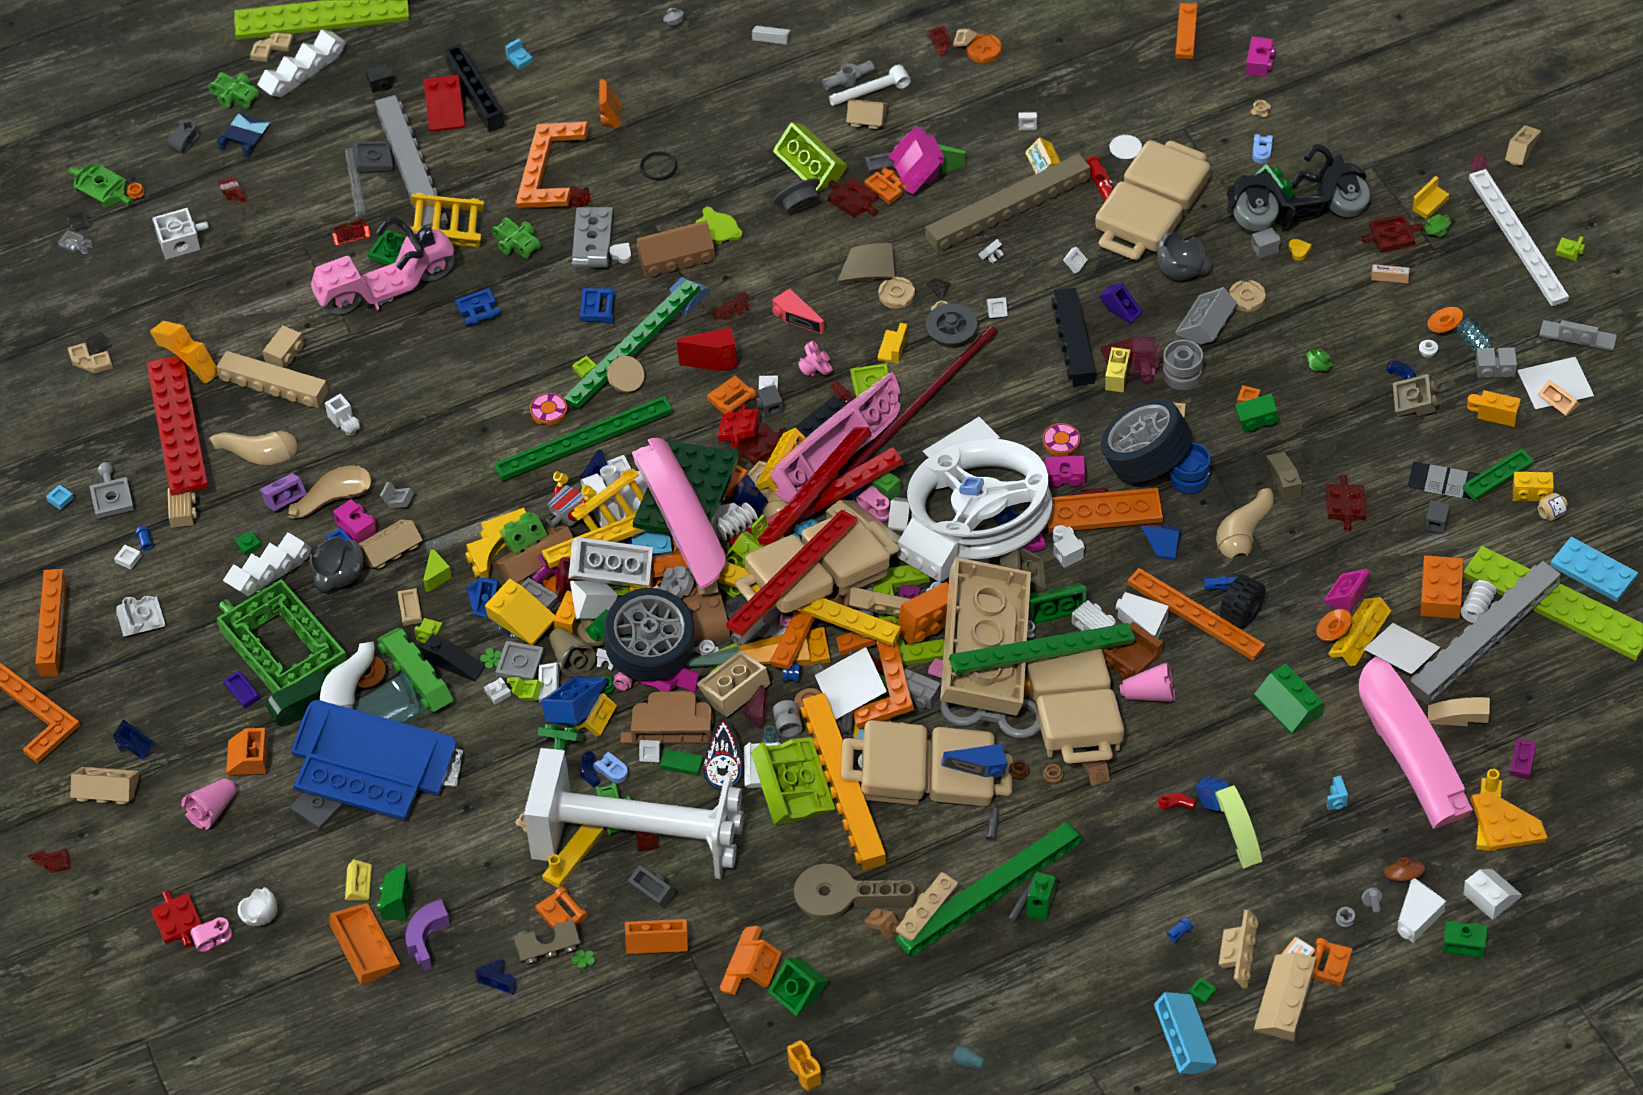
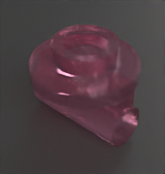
M1482 154L1475 155L1470 161L1471 170H1487L1488 159Z

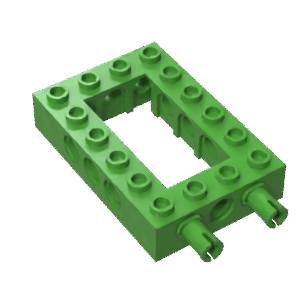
M282 579L269 587L261 588L256 592L257 594L236 607L228 599L224 600L226 604L222 601L219 605V608L224 612V614L217 617L220 632L273 694L314 673L326 672L329 674L334 668L347 661L345 651ZM277 615L283 618L313 653L299 664L292 665V668L286 672L283 671L280 662L277 663L274 660L271 652L262 646L260 639L251 633L252 630Z

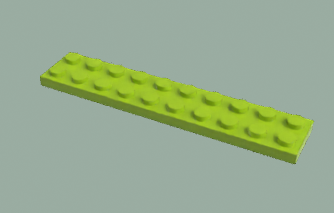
M323 0L234 10L236 40L269 37L275 33L296 34L409 21L408 0Z
M1481 546L1463 571L1462 577L1473 582L1479 580L1487 581L1496 587L1497 594L1503 596L1508 589H1512L1521 577L1528 575L1530 569ZM1559 584L1532 609V611L1635 661L1643 651V623L1562 584Z

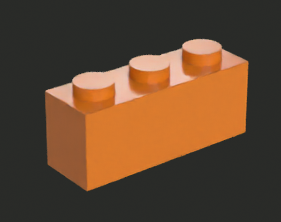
M686 919L625 922L626 954L688 951Z

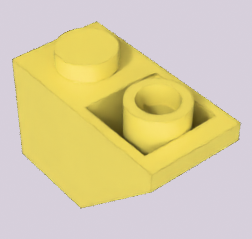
M1111 348L1105 376V390L1124 392L1130 357L1129 349Z

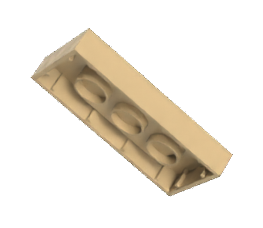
M958 557L955 558L949 573L940 701L1017 716L1023 705L1025 663L955 675L948 658L950 654L1027 641L1031 572Z

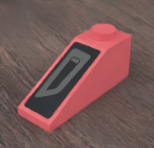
M790 288L772 299L773 313L784 322L819 334L825 333L824 320Z

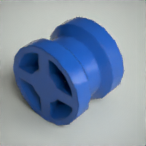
M800 663L791 665L789 670L783 669V682L793 680L795 683H799Z

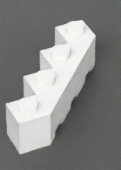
M321 30L314 45L302 43L295 58L284 56L277 71L265 70L258 86L272 96L283 97L338 58L346 42L331 31Z
M287 532L278 547L269 543L260 558L251 554L242 569L233 564L223 581L246 596H250L300 566L309 557L312 547Z

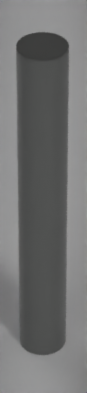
M1037 871L1034 872L1008 917L1009 922L1015 923L1028 901V894Z

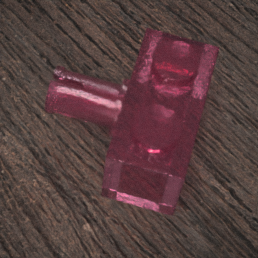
M1133 337V375H1141L1140 379L1142 381L1152 380V375H1155V367H1159V344H1156V337Z

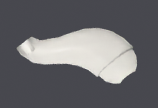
M374 642L359 644L358 651L351 658L334 668L326 676L321 688V701L353 709L357 683L374 659Z

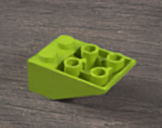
M748 531L743 532L725 555L726 562L745 569V556L766 545H760L757 538ZM717 581L718 586L734 598L742 594L737 588Z

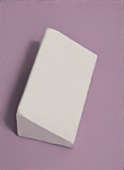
M755 26L752 31V40L787 44L790 30Z

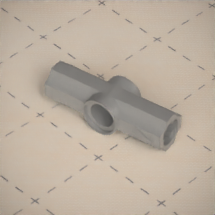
M773 606L743 637L734 632L731 635L732 641L734 643L737 642L738 646L750 643L757 636L763 637L769 631L770 626L780 618L782 612L776 606Z

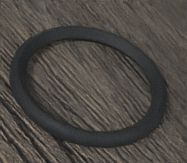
M664 151L651 152L644 156L640 162L641 173L651 180L667 179L677 169V161L674 156ZM653 155H665L673 161L671 172L661 177L651 176L643 168L645 160Z

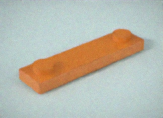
M1180 3L1175 58L1193 59L1197 4Z

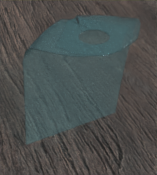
M401 672L395 679L357 700L353 704V709L393 721L403 722L414 716L419 711L420 706L409 679L404 672Z

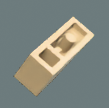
M1524 125L1510 140L1505 160L1510 161L1512 165H1523L1535 146L1541 130Z

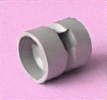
M785 700L774 705L772 710L778 735L784 738L798 735L802 731V723L796 702Z

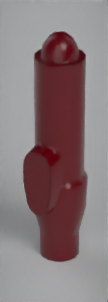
M1104 487L1092 490L1083 489L1071 495L1108 492V489Z

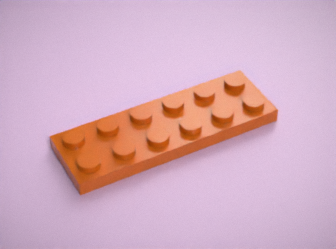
M1158 488L1052 497V512L1047 522L1048 533L1053 532L1054 527L1058 525H1063L1066 528L1070 526L1073 530L1162 523L1163 516Z

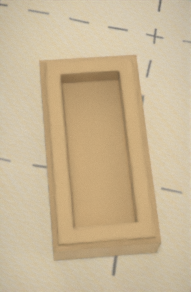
M417 589L398 591L403 626L422 623Z

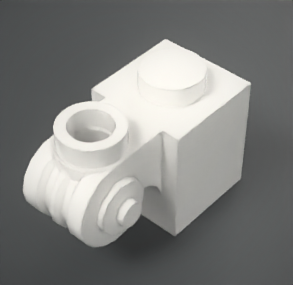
M339 394L325 402L327 416L337 428L341 427L342 431L348 436L355 435L357 430L360 429L359 420L353 417L351 405Z
M1063 525L1054 527V556L1063 568L1083 559L1085 547L1083 542L1076 538L1073 529L1070 526L1066 528Z

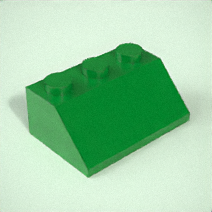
M1076 583L1060 588L1048 589L1039 593H1031L1029 597L1028 620L1032 621L1035 625L1072 616V612L1086 602V587L1081 583Z
M1286 663L1271 672L1254 694V697L1291 735L1323 715L1324 701Z

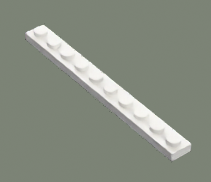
M1484 169L1469 174L1470 182L1550 305L1555 306L1567 302L1569 299L1567 292L1487 170Z

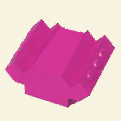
M914 126L905 135V138L899 142V145L895 146L888 158L895 161L892 166L897 170L901 178L900 181L907 185L904 190L914 194L922 184L934 183V180L937 179L939 168L943 164L944 155L933 135H926L923 129Z

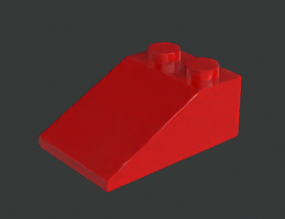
M459 75L424 79L430 132L465 128Z
M730 327L676 339L679 365L715 371L737 368L736 344Z

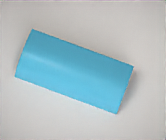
M1165 992L1154 1003L1179 1073L1198 1074L1213 1068L1217 1061L1192 995Z

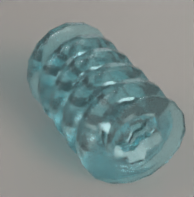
M1473 317L1466 318L1455 328V333H1457L1458 337L1462 338L1463 342L1468 347H1471L1472 351L1476 352V354L1477 348H1493V337L1488 335L1487 331H1483L1484 328L1479 326V323L1474 321Z

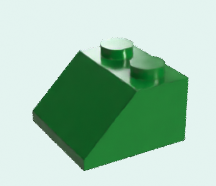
M402 864L385 874L384 883H380V895L382 897L377 902V911L381 913L382 920L406 921L411 891L406 864Z
M786 958L767 992L794 1015L799 1016L820 997L828 980L802 958Z

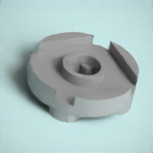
M684 566L667 568L659 589L669 591L681 599L684 595L688 596L691 592L694 577L691 575V571Z

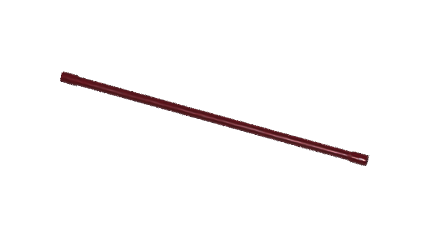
M990 325L837 478L859 467L872 457L949 379L998 333L997 329ZM811 516L805 518L804 520L798 522L797 524L800 525L802 522L808 520ZM797 524L791 526L783 536L792 535Z

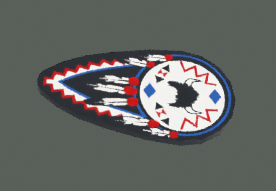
M726 720L719 721L711 733L703 766L704 778L708 784L722 790L726 774L732 776V785L734 787L740 781L743 773L738 739L732 726Z

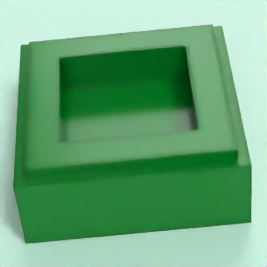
M1200 977L1190 988L1188 994H1191L1193 999L1205 1006L1217 992V988Z

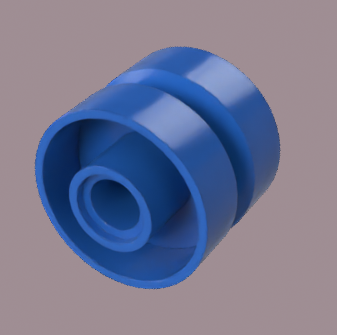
M1192 442L1182 460L1170 469L1169 480L1176 490L1191 494L1200 492L1208 485L1210 473V454L1204 446Z

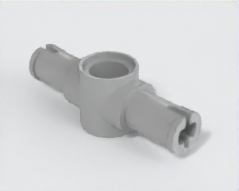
M870 60L858 66L846 63L841 66L840 71L836 72V75L823 79V85L826 90L837 85L854 86L857 79L861 78L862 75L874 71V65Z

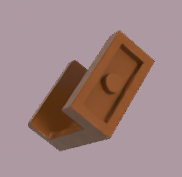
M1134 622L1130 624L1135 637L1134 643L1114 646L1110 650L1106 648L1103 650L1107 667L1118 672L1124 679L1144 672L1163 654V642Z

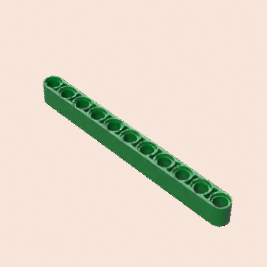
M1070 823L1062 824L941 905L912 942L900 934L896 942L910 957L915 956L1031 878L1035 871L1040 872L1074 849L1082 841V836Z

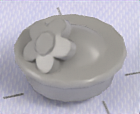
M671 8L667 10L668 14L663 18L667 25H677L684 19V13L681 10H677V8Z

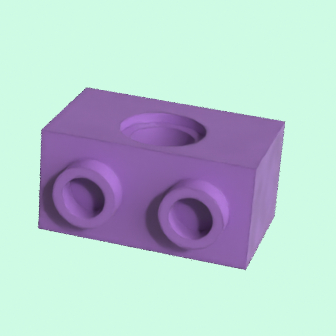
M294 473L259 489L266 506L273 511L307 495L301 479Z

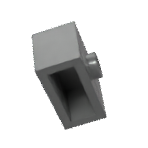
M641 865L637 867L628 879V882L634 888L664 909L676 894L673 888L664 882L666 880L657 872L652 874Z

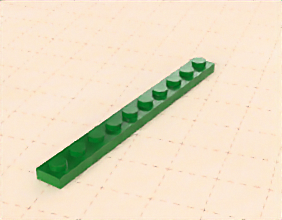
M686 279L563 397L566 403L579 409L608 381L607 371L612 361L621 356L633 357L701 291L700 286Z
M665 396L496 462L494 463V469L501 481L507 480L673 413V409Z
M1129 623L954 653L950 654L948 659L954 674L958 675L1134 643L1135 637Z

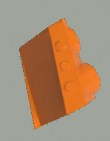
M600 79L599 106L601 125L617 128L622 125L620 121V107L622 104L607 82Z

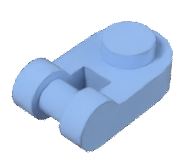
M1255 134L1253 146V160L1255 162L1265 164L1270 160L1272 135L1262 137L1259 134Z
M610 752L603 755L601 761L598 760L593 764L594 769L598 773H602L612 782L621 783L628 777L626 765Z

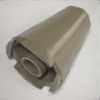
M557 628L552 631L549 640L561 671L571 678L581 676V672L585 670L588 672L596 660V653L593 647L564 628Z

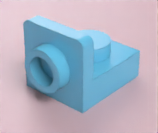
M520 39L506 45L507 59L518 70L533 62V57L522 47Z
M1333 777V783L1330 786L1331 795L1327 797L1328 810H1338L1346 807L1348 801V793L1342 777Z

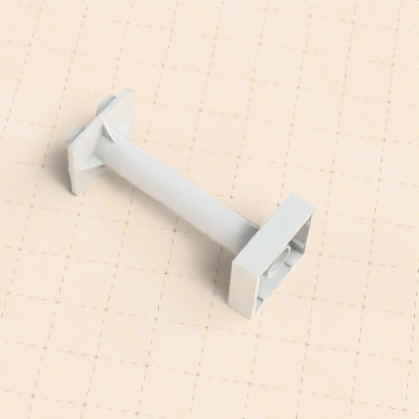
M541 748L524 812L531 859L548 861L549 856L557 855L564 823L569 822L705 839L713 853L715 878L721 879L724 867L734 868L737 847L732 842L734 834L741 835L743 828L744 811H740L742 789L734 788L732 776L726 774L719 805L714 810L571 793L565 751Z

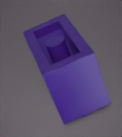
M1123 282L1110 285L1099 295L1110 312L1128 323L1133 322L1142 313V310Z

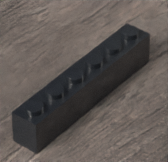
M459 43L444 49L447 66L453 75H459L460 87L488 132L504 127L505 122L502 109L462 45Z
M1076 288L1054 290V298H1051L1052 309H1056L1054 319L1055 323H1059L1057 332L1058 337H1062L1060 345L1061 351H1065L1063 355L1065 366L1068 365L1067 378L1072 381L1073 387L1095 384V370Z

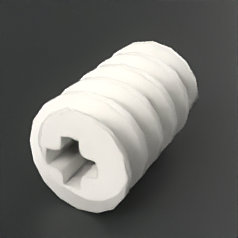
M743 503L742 507L738 506L735 511L731 510L729 515L724 514L723 519L721 517L717 518L716 527L724 541H727V534L733 538L734 530L740 534L739 527L747 530L746 523L752 526V520L757 521L758 517L749 504Z
M1481 580L1473 583L1460 611L1464 619L1475 623L1480 614L1488 611L1491 601L1497 592L1493 584Z

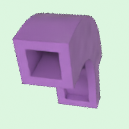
M441 899L429 903L417 911L411 918L406 930L410 958L415 956L417 965L421 964L424 971L432 969L430 957L425 947L427 938L433 932L450 926L448 914Z

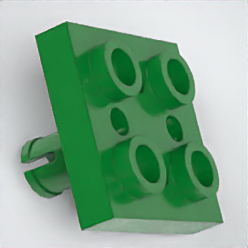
M386 230L369 251L368 258L385 265L396 263L407 236Z
M545 724L544 728H538L539 736L552 737L554 739L553 749L565 751L566 741H584L585 734L579 733L580 729L564 727V730H560L561 726Z

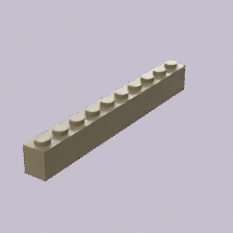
M1078 153L926 226V240L936 252L947 249L989 227L1008 220L1018 213L1039 205L1045 200L1070 190L1081 183H1085L1090 179V166Z

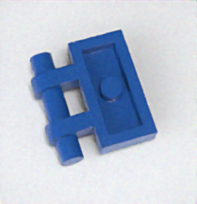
M489 288L455 300V305L461 317L470 316L464 319L466 326L479 324V321L490 320L494 316L501 314L498 307L491 309V307L496 306V301ZM485 310V312L476 315V312Z

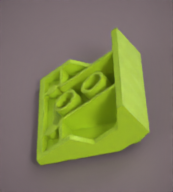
M812 737L791 739L783 744L766 746L765 742H761L751 752L774 825L793 823L835 810Z

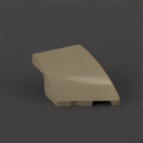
M875 243L851 248L837 283L874 281L875 279H892L895 277L892 243Z

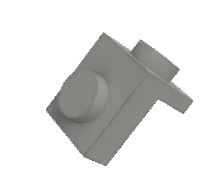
M387 482L380 497L389 508H401L408 506L414 492L411 488L396 489L391 482Z

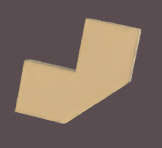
M275 33L264 41L256 42L250 54L251 60L268 62L272 49L289 51L294 40L293 35Z
M86 343L68 348L74 366L93 373L113 368L108 351L90 356Z

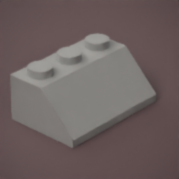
M1224 287L1199 295L1175 334L1198 344L1213 342L1218 337L1217 334L1220 329L1225 326L1227 318L1234 312L1233 309L1237 302Z

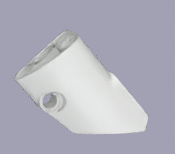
M606 465L600 470L601 476L594 474L581 479L582 487L584 485L591 486L597 495L619 479L623 472L618 473L614 465ZM636 471L640 476L634 480L645 494L648 486L640 471ZM627 484L619 490L632 511H636L641 502L631 487ZM613 495L604 501L616 521L626 518L625 512ZM596 507L593 513L601 527L608 525V521L599 508Z

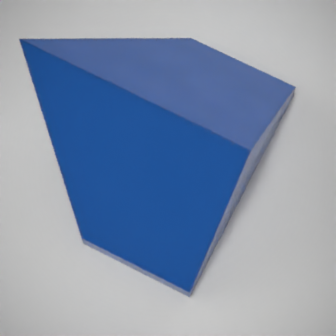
M1165 525L1141 526L1156 554V558L1176 560L1181 533L1180 527Z
M479 577L466 587L474 615L488 618L485 604L500 589L499 581Z

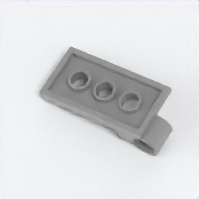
M576 207L572 267H609L612 207ZM591 222H598V223L595 224V225H590V224H589V223H591ZM591 235L597 236L593 239L588 238Z

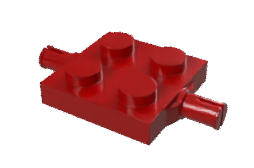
M743 404V407L740 405L738 412L723 414L717 435L719 442L731 441V447L735 448L736 446L737 448L740 440L755 437L760 418L759 409H747V406Z
M166 890V893L163 891L162 896L165 903L151 909L165 944L175 940H182L184 947L189 948L187 942L190 947L193 945L189 937L191 930L198 925H202L188 893L173 899L170 890Z

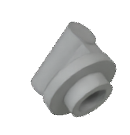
M1377 888L1367 889L1362 895L1363 903L1366 906H1372L1373 912L1381 910L1379 902L1382 899V893Z

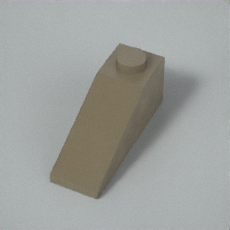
M1281 452L1267 455L1266 459L1282 501L1301 498L1302 482L1297 469L1286 453Z

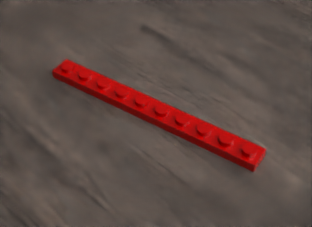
M869 427L853 428L757 538L760 545H769L778 541L789 530L790 526L799 519V516L818 497V494L828 485L830 480L847 464L850 457L866 442V439L872 433Z
M892 447L828 483L818 494V497L810 503L809 507L803 511L799 519L791 526L903 464L902 458ZM782 510L766 518L767 524L769 525ZM751 527L748 528L747 530L743 531V532L748 531L749 533L752 534ZM740 534L728 540L731 546H733Z
M841 509L726 623V628L743 637L857 524V517Z

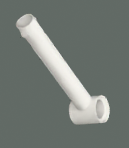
M896 65L890 69L889 75L843 92L834 93L829 96L831 105L834 106L894 84L897 88H905L910 84L911 79L902 65Z

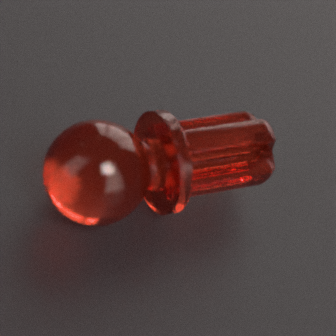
M839 381L833 382L830 386V389L839 397L838 399L844 400L846 405L856 398L854 395H849L851 391L849 389L846 390Z

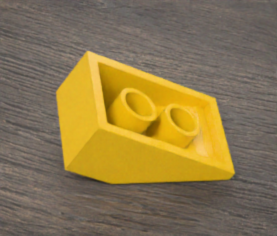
M510 578L485 604L488 618L530 645H534L554 623L555 615L524 587Z

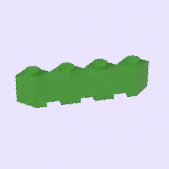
M396 628L377 639L379 651L382 655L385 654V656L392 658L393 669L396 673L399 672V674L406 676L407 687L410 691L420 694L422 698L420 702L425 710L435 712L454 701L441 678L437 679L433 667L427 660L423 661L421 652L415 644L408 642L407 635L403 629Z

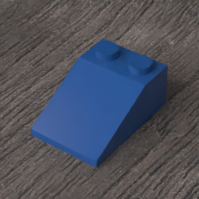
M574 676L541 700L546 722H554L555 724L570 723V725L580 724L590 714L607 682L606 678Z

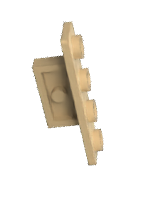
M855 587L850 589L849 594L850 607L893 615L894 617H899L901 604L911 600Z
M943 872L940 873L927 891L921 893L914 907L908 909L905 918L896 928V932L912 942L957 887L958 882Z
M1249 909L1244 910L1242 927L1224 930L1219 965L1222 969L1236 966L1234 979L1243 989L1248 988V981L1250 980V968L1253 962V949L1256 943L1255 935L1258 927V919Z

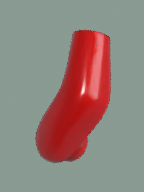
M1179 792L1162 795L1157 802L1161 809L1185 807L1194 810L1197 803L1196 800Z

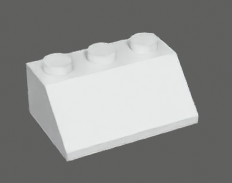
M913 517L898 541L899 550L897 558L936 581L942 582L949 577L950 568L957 557L958 542L943 533L930 529Z

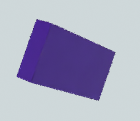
M240 670L223 680L224 685L244 709L261 700L260 695Z

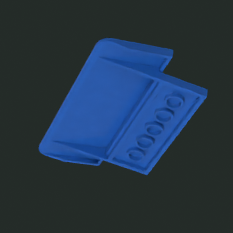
M315 700L307 707L291 750L293 756L305 759L293 787L296 791L406 821L418 790L437 796L440 795L456 749V742L453 737L325 701Z

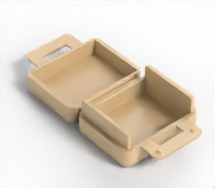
M1152 140L1147 141L1126 170L1124 181L1119 182L1096 214V228L1105 232L1099 240V245L1134 260L1139 259L1145 249L1157 252L1160 239L1166 233L1174 231L1182 219V215L1185 216L1206 186L1211 168L1210 164L1205 161L1207 159L1206 155L1174 141H1168L1165 145ZM1116 236L1136 245L1132 249L1112 240Z
M846 511L849 514L857 517L854 512ZM833 517L802 531V542L797 536L789 535L748 553L745 556V570L749 575L736 580L735 586L749 601L756 594L749 585L757 583L762 588ZM857 517V524L774 606L781 612L788 613L831 594L834 584L839 587V593L845 595L850 592L852 587L861 588L887 575L890 555L898 552L899 547L876 521L863 524Z
M1102 649L1025 663V671L1030 683L1032 698L1036 702V713L1048 758L1052 757L1053 750H1061L1066 763L1111 759L1113 753L1110 745L1114 744L1115 751H1119L1120 743L1124 738V726L1115 694L1110 689L1111 679ZM1099 747L1098 751L1078 753L1073 751V748Z
M869 720L865 723L863 739L845 738L842 741L841 777L844 780L860 781L865 800L917 805L924 793H929L930 799L936 802L989 806L993 795L1009 796L1012 794V776L1009 774V766L1013 763V758L1010 754L1004 753L1008 763L1005 775H1001L1000 784H994L993 776L982 777L941 765L943 753L946 751L994 745V735L991 732L936 727L932 732L930 741L927 740V729L922 725ZM854 749L862 750V771L853 770Z

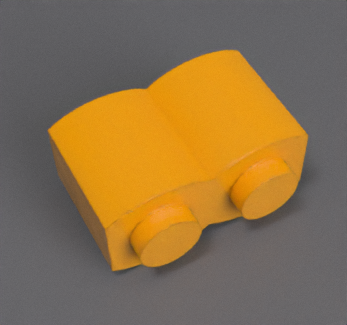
M801 1040L788 1046L789 1066L798 1075L801 1086L809 1091L821 1085L820 1066L810 1056L808 1046Z

